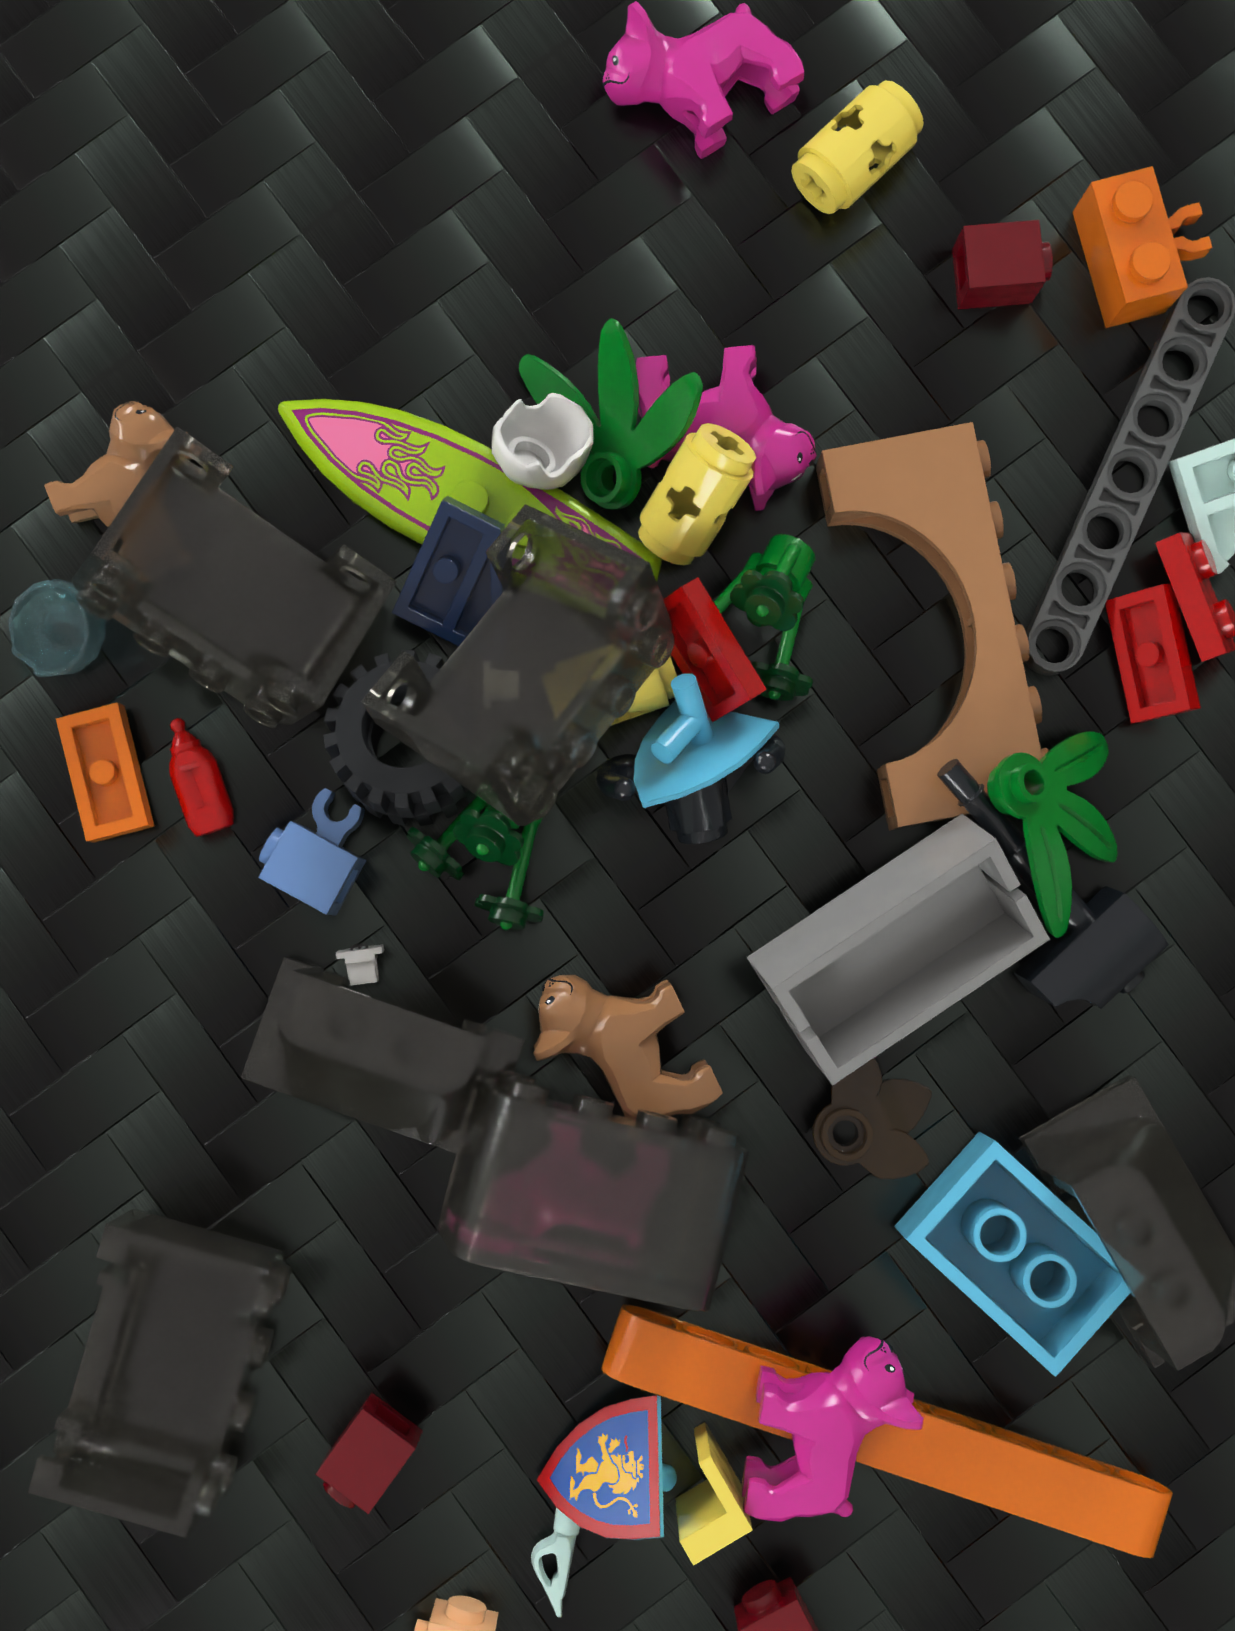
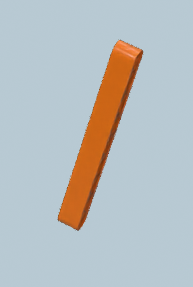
M634 1305L621 1306L601 1370L606 1375L624 1384L793 1440L792 1433L759 1424L760 1403L756 1402V1389L760 1366L774 1368L776 1373L785 1379L800 1378L810 1373L832 1372L831 1370ZM914 1399L912 1405L924 1418L922 1429H903L884 1424L866 1434L858 1449L856 1462L1143 1558L1154 1557L1173 1495L1169 1488L1146 1476Z

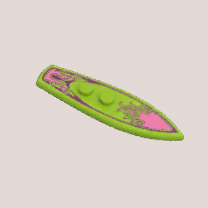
M312 399L283 401L278 405V412L298 445L328 480L362 509L388 527L421 545L442 499L449 496L505 524L507 583L621 627L628 626L652 597L662 564L660 557L653 554L643 543L558 488L548 490L535 489L515 484L505 475L496 462L491 448L442 424L402 410L360 401Z

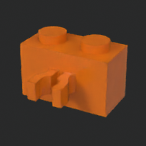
M1153 166L1091 182L1072 212L1105 328L1165 313L1188 288L1181 261L1203 258L1213 248L1209 236L1195 241L1188 240L1184 236L1173 237L1181 226L1195 224L1203 214L1200 202L1181 207L1168 218Z

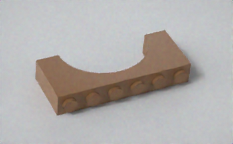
M973 422L822 450L816 464V472L827 527L856 525L886 532L914 548L931 564L944 581L953 598L962 626L964 639L963 677L956 702L947 720L938 733L918 752L904 759L887 763L877 769L888 829L891 831L953 819L960 814L969 816L971 814L964 806L960 807L958 805L959 800L937 776L939 770L946 763L953 759H958L977 783L984 785V791L988 794L987 782L989 775L1006 756L1023 752L1034 756L1040 761L1049 752L1047 748L1041 749L1036 724L1042 722L1040 696L1035 686L1028 687L1023 662L1029 660L1028 637L1022 624L1015 625L1010 603L1011 600L1016 599L1017 594L1015 575L1009 562L1002 563L997 540L1003 537V517L998 502H989L985 478L990 477L991 461L987 444L984 440L977 441Z

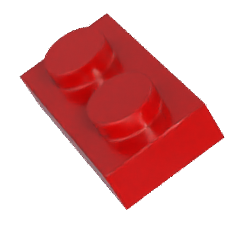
M1177 533L1156 542V547L1201 662L1235 651V643L1232 638L1235 636V613L1227 599L1219 602L1209 579L1217 575V569L1204 540L1195 542L1192 533Z
M699 577L681 586L645 612L682 674L690 673L696 676L707 714L712 722L767 690Z
M1161 584L1107 600L1105 605L1131 723H1141L1201 709L1179 605L1172 585Z

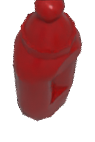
M173 719L170 723V728L175 734L172 740V747L170 748L172 757L169 762V775L188 828L196 837H201L232 826L234 824V810L215 757L208 749L201 745L200 739H196L193 734L185 730V721L183 719Z

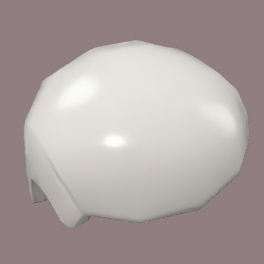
M556 393L548 394L541 403L534 406L523 404L521 399L516 400L504 413L503 417L497 421L492 432V454L505 475L515 484L535 489H555L567 484L585 465L593 445V423L584 409L563 395Z

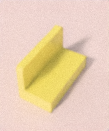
M706 1422L695 1427L694 1433L699 1465L707 1480L675 1498L679 1542L693 1566L753 1530L750 1515L744 1513L742 1484Z

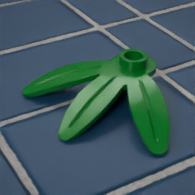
M613 318L604 324L599 342L598 395L600 421L582 393L557 369L530 354L524 355L519 362L520 375L536 404L541 403L550 393L561 394L580 405L592 421L593 445L586 463L582 467L581 485L584 493L590 500L608 510L623 509L635 500L641 486V469L658 461L684 437L695 418L703 391L702 380L696 372L682 376L660 395L636 427L639 407V384L635 359L622 325ZM614 471H616L617 476L615 485L613 483Z
M1092 731L1082 732L1063 740L1047 752L1040 761L1034 756L1023 752L1008 755L991 771L987 782L988 795L994 807L1005 815L1023 820L1027 855L1039 909L1047 931L1056 938L1062 937L1068 928L1072 904L1071 869L1060 833L1079 849L1100 861L1113 863L1118 853L1114 835L1101 813L1084 798L1067 791V786L1092 778L1101 770L1107 760L1109 749L1105 737L1100 733Z

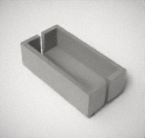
M960 814L746 958L774 1002L780 1008V1012L806 1053L833 1086L1043 945L1050 938L1027 895L1017 888L1021 884L996 838L964 814Z

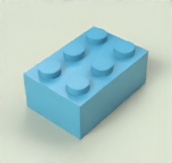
M980 1131L894 1226L912 1246L1055 1377L1144 1278L1139 1271L999 1143Z

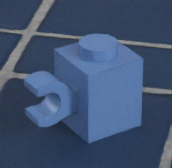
M324 788L317 794L312 805V814L317 824V832L293 821H289L285 830L276 828L267 839L260 853L259 861L264 863L265 866L258 878L326 915H337L367 861L342 847L350 833L361 824L364 817V808L354 804L344 820L335 822L328 814V807L336 793Z

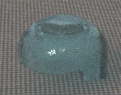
M64 579L45 580L34 583L15 599L8 619V627L13 645L11 648L12 654L34 670L33 674L39 677H53L80 672L98 658L106 639V620L99 604L84 589Z

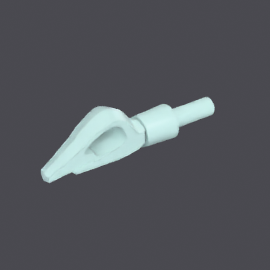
M556 1508L554 1532L552 1535L536 1543L532 1550L531 1562L556 1616L562 1617V1599L566 1594L576 1536L579 1534L580 1527ZM550 1553L555 1554L557 1560V1571L553 1573L552 1579L547 1577L542 1563V1556Z

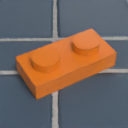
M116 702L56 718L86 842L95 843L155 827L125 706Z

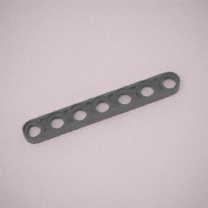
M1206 277L1193 281L1187 285L1188 288L1171 306L1026 629L1029 642V660L1025 663L1037 674L1045 676L1059 675L1074 666L1083 655L1234 317V294L1229 286L1219 279ZM1203 295L1212 299L1218 308L1217 321L1210 325L1198 324L1188 313L1187 305L1189 298ZM1173 350L1182 351L1190 357L1194 367L1193 375L1190 379L1178 381L1166 374L1162 363L1166 352ZM1151 405L1163 410L1169 421L1167 433L1159 437L1149 436L1144 433L1139 427L1137 420L1140 408ZM1128 461L1136 464L1141 469L1144 483L1139 492L1127 493L1117 488L1112 477L1113 467L1116 463ZM1104 517L1115 523L1118 528L1119 539L1114 548L1104 550L1097 548L1090 542L1087 536V526L1091 519ZM1079 573L1089 578L1093 584L1094 594L1093 599L1088 605H1072L1065 599L1062 594L1061 585L1067 574ZM1047 629L1058 630L1065 636L1068 641L1069 650L1064 661L1051 663L1040 657L1036 649V640L1041 631Z

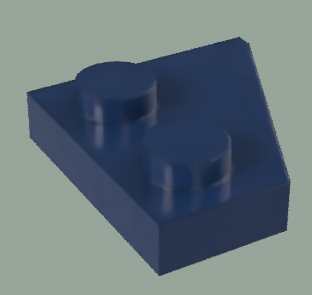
M449 496L442 499L392 613L502 667L509 654L505 524Z

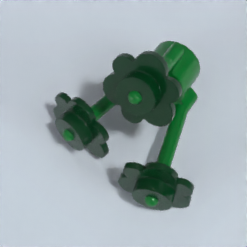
M777 534L771 537L763 554L753 552L743 570L714 601L721 614L733 603L736 608L746 612L748 620L753 625L758 627L771 625L773 628L783 631L775 663L768 665L762 662H751L767 688L761 695L779 701H789L794 696H806L813 685L811 677L799 674L798 669L790 666L789 663L804 602L813 587L807 576L816 558L809 545L794 536Z
M505 762L502 764L494 780L488 779L487 782L483 781L478 790V796L464 808L436 841L427 835L425 836L414 827H411L406 835L407 839L415 846L410 854L418 863L419 869L421 871H428L438 878L444 871L459 881L464 876L462 873L463 868L447 852L456 839L464 844L467 850L479 860L485 862L497 861L509 866L514 865L506 897L481 894L479 898H476L474 904L480 909L490 911L488 920L500 925L503 930H509L510 928L525 929L526 921L535 923L543 921L544 911L537 907L528 906L525 902L520 901L537 829L547 812L546 808L539 803L547 789L545 780L526 766L514 762ZM487 805L485 812L480 814L482 809ZM521 823L524 824L522 835L511 830L518 829Z

